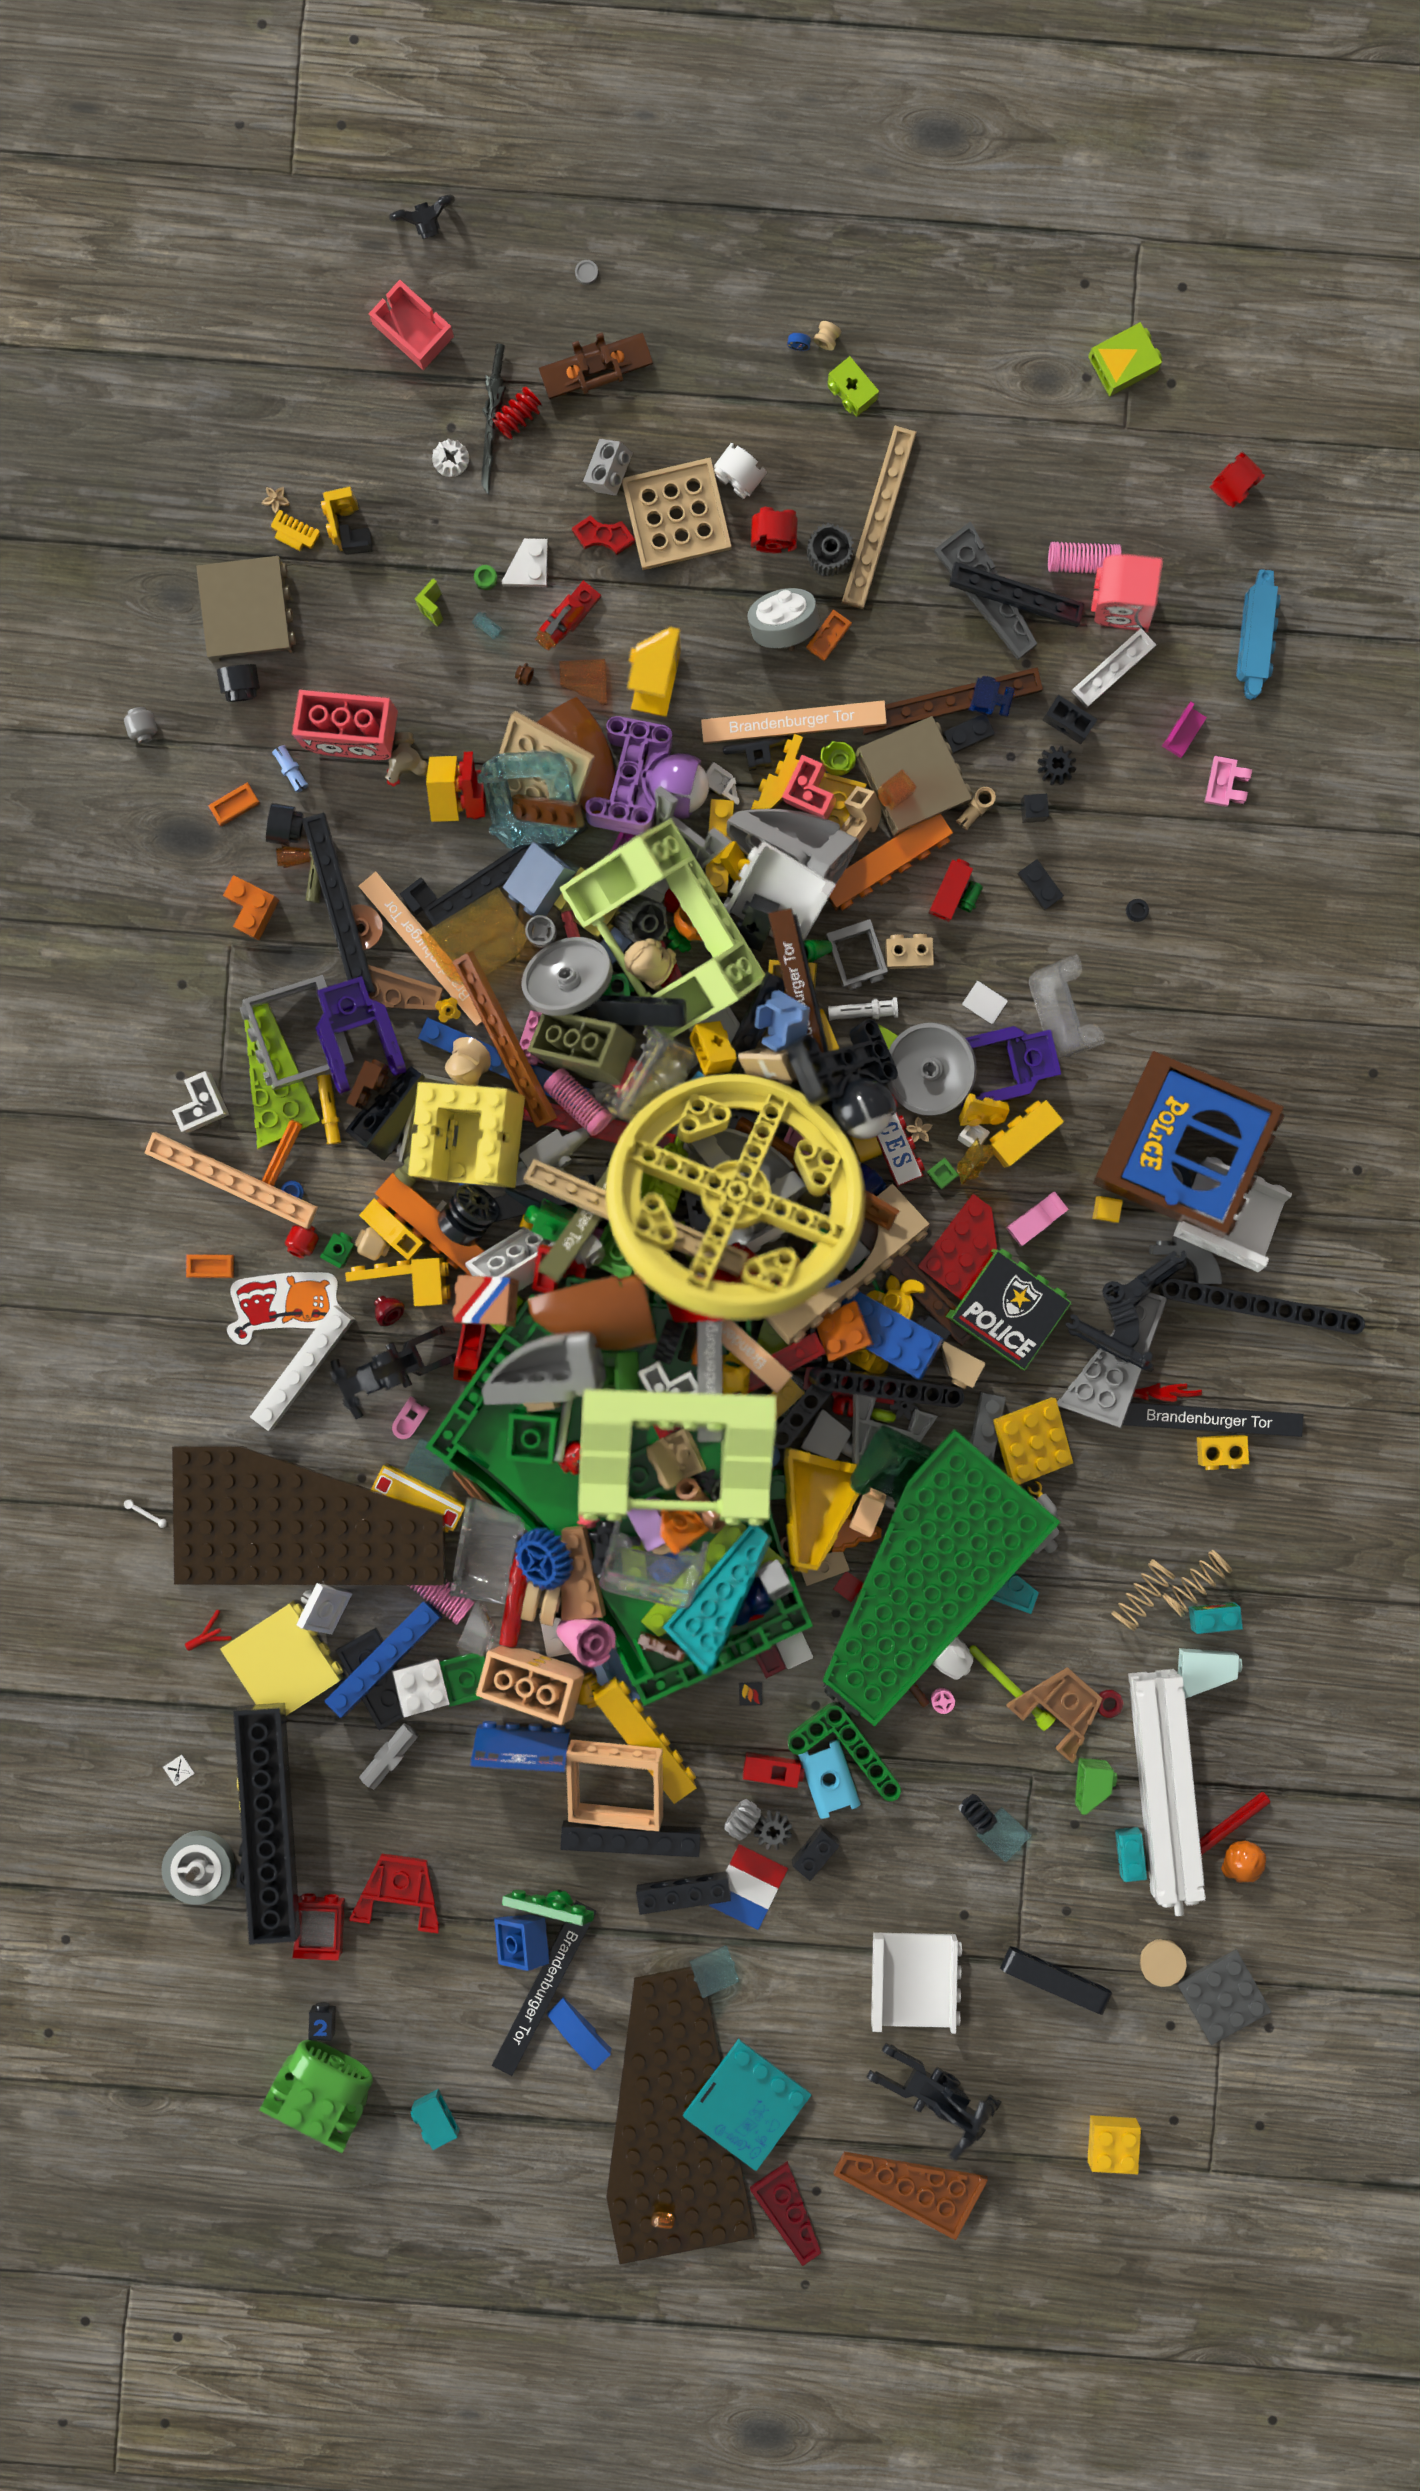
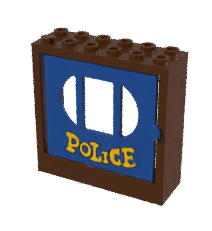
M1153 1051L1093 1184L1181 1223L1183 1221L1221 1238H1224L1226 1235L1229 1236L1238 1221L1234 1219L1235 1215H1239L1246 1204L1247 1199L1243 1197L1252 1190L1256 1178L1253 1177L1254 1172L1258 1173L1266 1159L1262 1154L1270 1149L1275 1139V1135H1272V1132H1276L1285 1115L1281 1113L1284 1106ZM1203 1111L1222 1112L1231 1117L1238 1125L1242 1139L1192 1119V1116ZM1186 1126L1195 1128L1238 1147L1236 1156L1226 1176L1175 1154ZM1171 1163H1177L1220 1182L1221 1185L1208 1191L1190 1189L1176 1178ZM1121 1175H1122V1178H1124V1179H1126V1180H1129V1181H1131V1182H1133V1183H1136V1184H1138V1185H1140V1186H1142V1187H1145V1188H1147V1189H1149V1190H1152V1191H1154V1192H1156V1193H1159V1194L1165 1196V1198L1162 1197V1196H1159V1195H1157V1194H1155V1193H1152V1192H1150V1191H1148V1190H1146V1189H1143V1188H1141V1187H1139V1186H1136V1185H1134V1184H1132V1183H1130V1182H1127V1181H1125V1180H1123V1179H1120V1177H1121ZM1178 1202L1181 1203V1204H1184V1205H1186V1206H1188V1207H1191V1208H1193V1209H1195V1210H1197V1211H1200V1212H1202V1213H1204V1214H1207V1215H1209V1216H1211V1217H1213V1218H1216V1219H1218V1220H1220V1221L1223 1220V1223H1221V1222H1219V1221H1217V1220H1214V1219H1212V1218H1210V1217H1207V1216H1205V1215H1203V1214H1201V1213H1198V1212H1196V1211H1194V1210H1191V1209H1189V1208H1187V1207H1185V1206H1182V1205L1178 1204Z

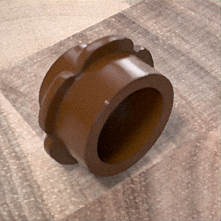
M528 663L517 668L515 679H518L519 685L524 684L528 686L531 683L534 668L529 667Z

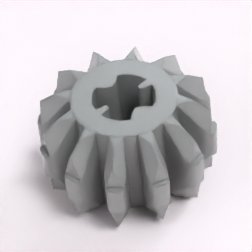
M742 1800L727 1818L725 1830L733 1838L739 1841L743 1840L755 1827L761 1816V1810L752 1801Z

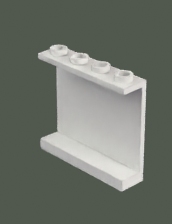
M763 841L759 848L754 847L747 858L750 860L749 865L745 864L739 873V876L742 878L741 881L735 882L730 891L733 894L732 898L728 897L723 905L729 914L733 913L741 919L745 917L742 914V910L746 901L751 902L754 894L780 904L778 911L792 908L793 914L798 916L804 941L836 884L826 878L823 879L811 869ZM771 928V930H770V932H769V936H771V937L774 938L773 932H772V928Z
M1208 1156L1200 1163L1201 1166L1224 1176L1227 1175L1231 1167L1224 1164L1218 1158ZM1197 1173L1191 1189L1208 1191L1219 1187L1221 1183ZM1254 1175L1253 1177L1256 1178L1254 1186L1248 1194L1244 1195L1243 1198L1247 1199L1242 1212L1239 1215H1235L1234 1219L1238 1221L1229 1236L1226 1235L1224 1238H1221L1184 1221L1182 1223L1178 1222L1173 1236L1259 1272L1267 1265L1269 1258L1265 1257L1283 1205L1291 1198L1292 1193L1286 1191L1280 1185H1272L1265 1182L1262 1177ZM1185 1205V1207H1187V1208H1189V1209H1191V1210H1194V1211H1196V1212H1198V1213H1201V1214H1203V1215H1205V1216H1207V1217H1210V1218H1212V1219H1214V1220H1217V1221L1223 1223V1220L1220 1221V1220H1218V1219H1216V1218H1213V1217H1211V1216H1209V1215H1207V1214H1204V1213H1202V1212H1200V1211H1197V1210H1195V1209H1193V1208L1188 1207V1206Z
M873 1933L871 2011L873 2032H882V2026L950 2027L951 2033L956 2034V2026H960V2011H956L957 2003L961 2002V1990L957 1988V1979L961 1980V1965H957L958 1956L962 1955V1944L958 1942L956 1934Z

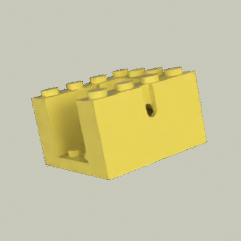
M418 1082L414 1124L418 1125L417 1134L413 1133L408 1175L430 1181L515 1188L525 1096L508 1089ZM448 1120H450L449 1130H448ZM455 1126H458L457 1144L453 1146ZM446 1139H448L447 1149H445V1148H446Z

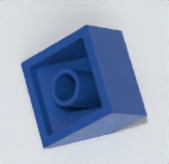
M529 1914L494 1919L499 1965L530 1971L549 1964L545 1917Z

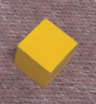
M1097 1196L1092 1219L1119 1223L1122 1200Z

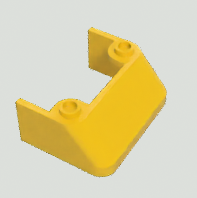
M670 627L637 644L636 649L632 648L629 662L633 663L628 689L635 690L631 710L667 717L681 653L680 629Z

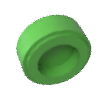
M482 565L476 569L474 580L480 589L490 590L497 583L498 578L494 568L489 565Z

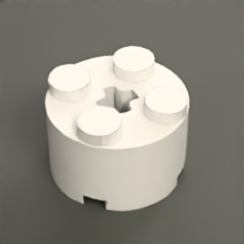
M733 443L728 446L714 465L715 477L725 485L728 482L732 484L735 488L733 491L743 499L752 494L767 474V471L764 467L759 470L755 466L758 461L741 447L737 446L734 448Z

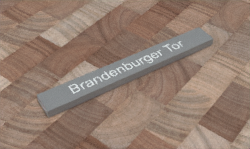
M697 1273L699 1277H706L703 1273ZM722 1321L697 1322L698 1394L722 1395ZM698 1427V1442L722 1441V1430L709 1431L707 1427Z

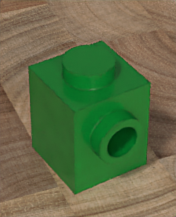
M783 1469L771 1470L769 1500L785 1498V1472H783Z

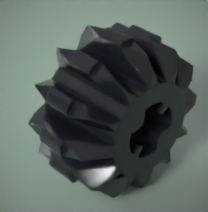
M1054 746L1049 748V752L1044 750L1041 754L1043 758H1039L1037 761L1042 766L1038 768L1037 772H1045L1042 780L1045 781L1048 777L1051 778L1050 785H1054L1056 779L1059 785H1063L1064 779L1071 780L1072 775L1070 773L1076 771V767L1072 766L1076 762V758H1068L1072 751L1068 750L1066 754L1063 753V746H1060L1058 751H1056ZM1059 762L1061 766L1054 769L1052 766Z
M975 1794L966 1797L959 1805V1811L979 1834L984 1835L987 1831L989 1832L997 1823V1818Z

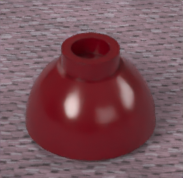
M380 1296L374 1302L376 1306L375 1318L380 1326L394 1324L401 1318L405 1310V1305L396 1298Z

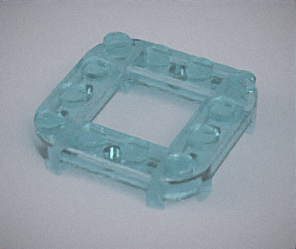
M551 751L502 753L490 758L483 765L481 773L478 775V784L483 783L492 821V825L489 827L492 836L496 835L500 841L507 844V848H515L517 845H529L532 842L538 844L555 843L556 846H560L578 832L579 828L517 820L512 810L513 802L508 784V779L541 777V780L546 779L550 799L576 802L570 771L562 754Z

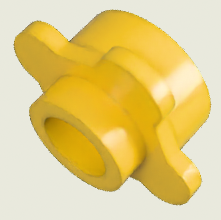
M450 997L436 1003L435 1007L439 1011L440 1015L438 1018L441 1022L445 1023L448 1019H458L461 1016V1012L457 1009L458 1001L456 998Z

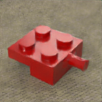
M473 751L464 752L463 761L459 762L460 776H458V788L463 793L461 795V808L466 809L467 818L478 819L485 817L487 783L485 770H475Z

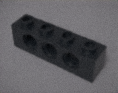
M728 1871L638 1884L636 1888L639 1915L731 1901Z

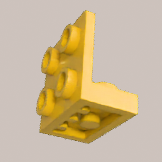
M351 487L324 492L325 501H321L324 516H326L329 523L326 524L329 538H331L333 545L337 544L340 551H343L337 515L348 516L353 514L354 511L359 510Z

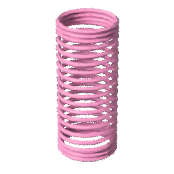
M1051 542L1048 555V571H1057L1058 573L1060 568L1061 573L1063 569L1065 573L1067 570L1069 573L1071 571L1079 573L1080 570L1083 573L1085 567L1086 574L1088 573V568L1090 574L1092 569L1095 574L1098 567L1102 568L1104 558L1112 555H1121V546L1119 544L1100 545L1098 543L1096 545L1094 543L1092 545L1090 543L1088 545L1086 543L1084 545L1083 543Z
M565 1068L557 1070L546 1081L544 1091L552 1096L558 1104H561V1107H564L567 1113L572 1115L584 1129H587L591 1136L601 1132L610 1122L612 1114L607 1109H604V1106H601V1103H598L595 1097L592 1098V1095L581 1084H578V1081H575V1078H572V1075H569Z
M450 1582L445 1586L416 1585L413 1591L417 1590V1594L420 1593L423 1599L428 1596L426 1602L430 1600L429 1604L433 1603V1607L436 1606V1609L441 1606L439 1612L444 1609L442 1614L447 1612L445 1617L449 1616V1620L454 1616L452 1622L455 1625H458L475 1603L469 1597L466 1598V1595L462 1597L463 1592L459 1594L460 1590L456 1591L457 1587L453 1588V1584L448 1588Z

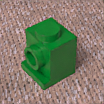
M340 1232V1234L334 1233L320 1258L338 1268H344L356 1247L354 1246L355 1243L351 1242L353 1237L344 1232ZM337 1244L342 1247L340 1253H336L334 1250Z

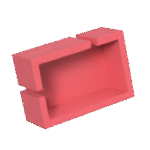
M399 280L386 294L391 309L389 310L386 301L382 298L369 313L372 324L424 371L454 338V334L450 324L436 312L433 313L429 305Z

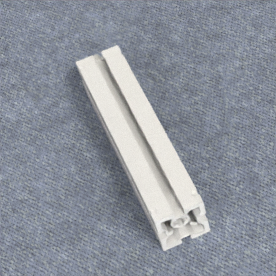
M1174 1669L1158 1670L1152 1673H1128L1150 1892L1159 1905L1174 1907L1175 1916H1183V1900H1185L1187 1905H1196L1199 1901L1205 1900L1183 1677L1177 1674V1671Z

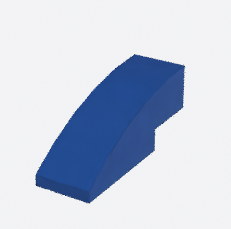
M564 1997L547 2013L563 2037L594 2071L611 2055L612 2048Z

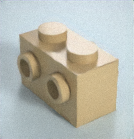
M914 934L913 938H904V935H890V939L885 941L887 969L932 968L934 965L933 937L927 938V934ZM894 949L900 950L901 954H896ZM917 949H922L924 953H919Z

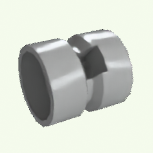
M536 915L527 922L525 927L526 936L534 947L543 949L556 941L557 930L552 920L548 917Z

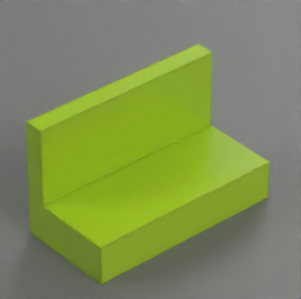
M432 579L418 594L415 601L420 612L438 627L443 618L434 603L442 593L437 581Z

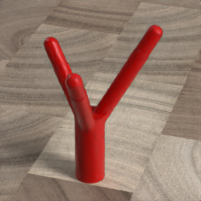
M216 1610L201 1635L185 1643L188 1651L195 1649L205 1642L232 1640L231 1636H215L221 1632L220 1628L208 1633L220 1614V1610Z

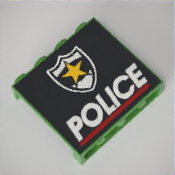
M1002 1248L1000 1251L992 1249L991 1253H993V1256L955 1311L950 1310L946 1318L1017 1368L1025 1371L1072 1302L1066 1299L1068 1295L1059 1288L1054 1290L1049 1287L1047 1279L1039 1274L1037 1277L1029 1272L1031 1270L1030 1267L1020 1261L1017 1264L1011 1260L1012 1255Z

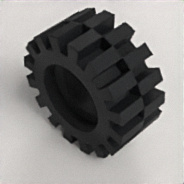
M667 1319L653 1359L670 1365L685 1327L684 1325Z

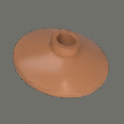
M353 905L352 909L357 927L359 925L365 926V931L359 933L364 950L370 949L378 943L382 936V919L373 908L367 905Z

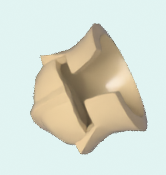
M461 1037L453 1042V1052L446 1062L445 1070L457 1085L478 1087L479 1078L489 1070L491 1065L489 1051L481 1042L474 1038Z

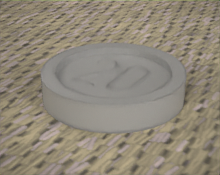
M590 260L579 262L575 268L577 280L582 284L593 283L598 277L596 264Z

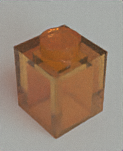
M902 769L880 786L877 792L879 794L878 798L884 806H888L893 810L913 795L917 787Z

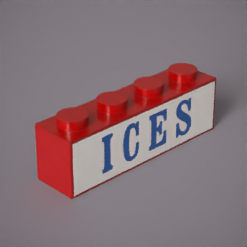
M892 1094V1096H893V1098H894V1101H895V1104H896V1107H898L897 1101H896L894 1095ZM897 1112L891 1116L886 1129L876 1136L896 1187L922 1177V1171L925 1170L920 1157L916 1159L913 1150L916 1147L912 1137L907 1138L904 1131L907 1128L902 1115L898 1116Z

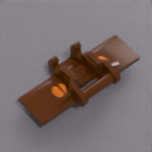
M603 332L596 334V342L583 347L579 341L573 342L572 346L575 356L539 368L548 398L552 399L578 389H582L583 393L587 394L589 393L588 390L617 380L622 382V374L652 365L653 361L643 332L607 345ZM609 369L614 371L587 381L584 379Z

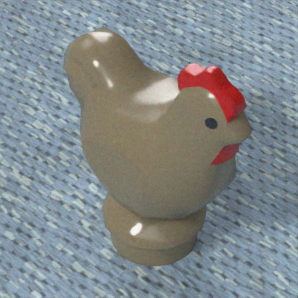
M396 733L393 742L398 748L392 752L391 758H389V769H387V775L385 776L387 784L393 787L400 784L401 774L413 772L418 776H425L428 772L427 762L421 760L418 752L411 748V745L415 742L413 733Z

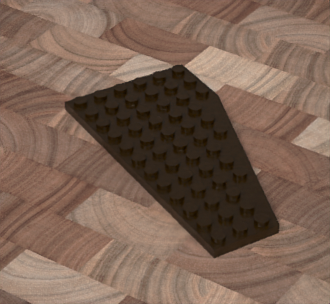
M244 1446L172 1447L174 1585L446 1584L445 1514L247 1449Z
M702 1964L634 1978L606 2195L619 2264L755 2238L740 2159L683 2116L689 2105L721 2063ZM659 2224H666V2225H669L670 2227H669V2228H665V2227H668V2226L661 2227V2226H659Z

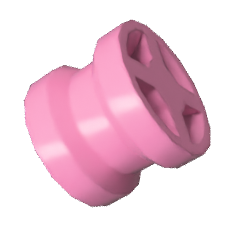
M935 1689L931 1695L932 1706L938 1713L947 1714L953 1710L955 1699L948 1689Z

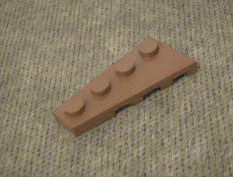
M368 965L376 991L368 994L370 999L385 1005L386 1008L437 1011L435 1005L441 1000L443 988Z
M587 1526L566 1527L562 1530V1542L566 1543V1549L571 1551L569 1557L573 1559L571 1563L573 1569L570 1572L571 1576L561 1585V1621L601 1618L606 1615L599 1580L596 1577V1573H593L592 1561L594 1558Z

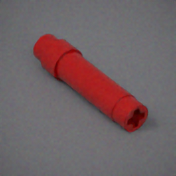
M517 1553L514 1554L513 1563L510 1564L509 1585L500 1631L499 1644L506 1647H517L522 1624L521 1613L528 1586L527 1577L522 1575V1569L517 1567L519 1565V1561L515 1559Z

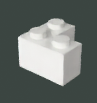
M207 1071L184 1080L193 1102L172 1110L181 1132L184 1133L192 1132L229 1115L213 1076Z
M660 1361L638 1371L648 1392L698 1394V1382L691 1370L671 1381Z

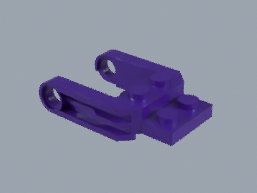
M362 976L317 990L324 1013L320 1018L316 1031L339 1094L351 1091L352 1089L349 1088L344 1072L346 1067L334 1033L338 1034L373 1021L393 1076L406 1072L405 1063L386 1007L369 998Z
M1012 1026L966 1038L972 1049L1007 1042V1053L1012 1074L1017 1083L1014 1086L976 1095V1100L983 1101L987 1097L995 1101H1005L1029 1095L1038 1080L1061 1075L1051 1029L1028 1035L1019 1028Z

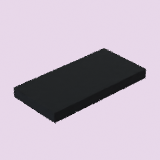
M377 1627L337 1648L335 1651L350 1676L384 1640ZM390 1671L362 1699L379 1731L404 1717L392 1671Z

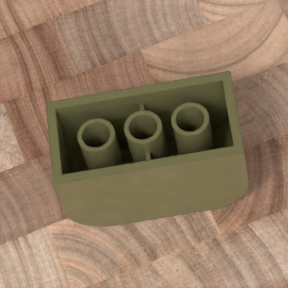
M542 1013L527 1051L556 1070L565 1068L569 1075L611 1085H620L637 1040L617 1024L571 1014L553 1016Z

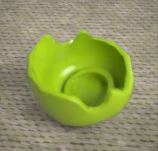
M832 741L827 747L821 749L820 760L826 772L831 775L842 776L853 769L856 763V755L853 748L847 743Z

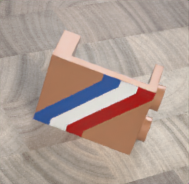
M458 1275V1281L455 1284L456 1304L452 1312L454 1322L463 1325L477 1323L515 1327L519 1280L510 1277Z

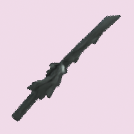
M499 343L496 344L492 375L490 377L485 375V385L489 399L485 402V408H482L487 420L481 485L488 495L490 492L491 467L494 461L492 456L493 439L496 433L492 418L496 420L495 413L499 411L503 404L502 398L506 387L503 386V379L500 378L505 345Z

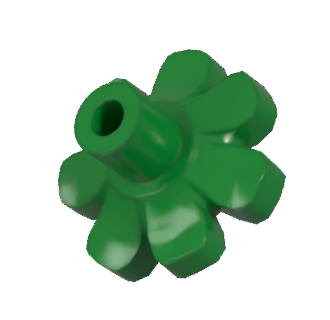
M675 926L669 929L667 937L671 942L667 947L673 951L679 948L682 953L690 951L692 948L691 941H688L686 937L681 935Z

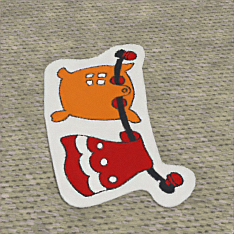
M291 1272L250 1277L235 1281L230 1290L238 1314V1320L227 1327L229 1337L237 1344L246 1345L250 1342L254 1330L290 1327L317 1328L331 1307L339 1306L336 1299L338 1285L336 1277L333 1274L324 1272Z

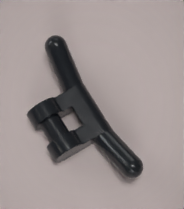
M779 736L745 744L727 745L723 747L722 751L725 755L746 753L749 771H754L757 767L763 766L771 768L772 762L769 749L786 745L790 737ZM762 751L763 757L754 758V752Z

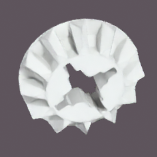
M447 439L444 442H439L438 446L433 449L432 461L435 469L440 474L454 477L463 473L467 468L469 454L466 447L458 440ZM445 451L451 455L456 454L454 456L456 465L450 460L445 461L447 459Z

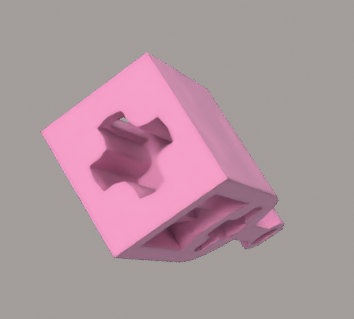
M1054 1191L1011 1223L1006 1229L1018 1245L1023 1246L1069 1209Z

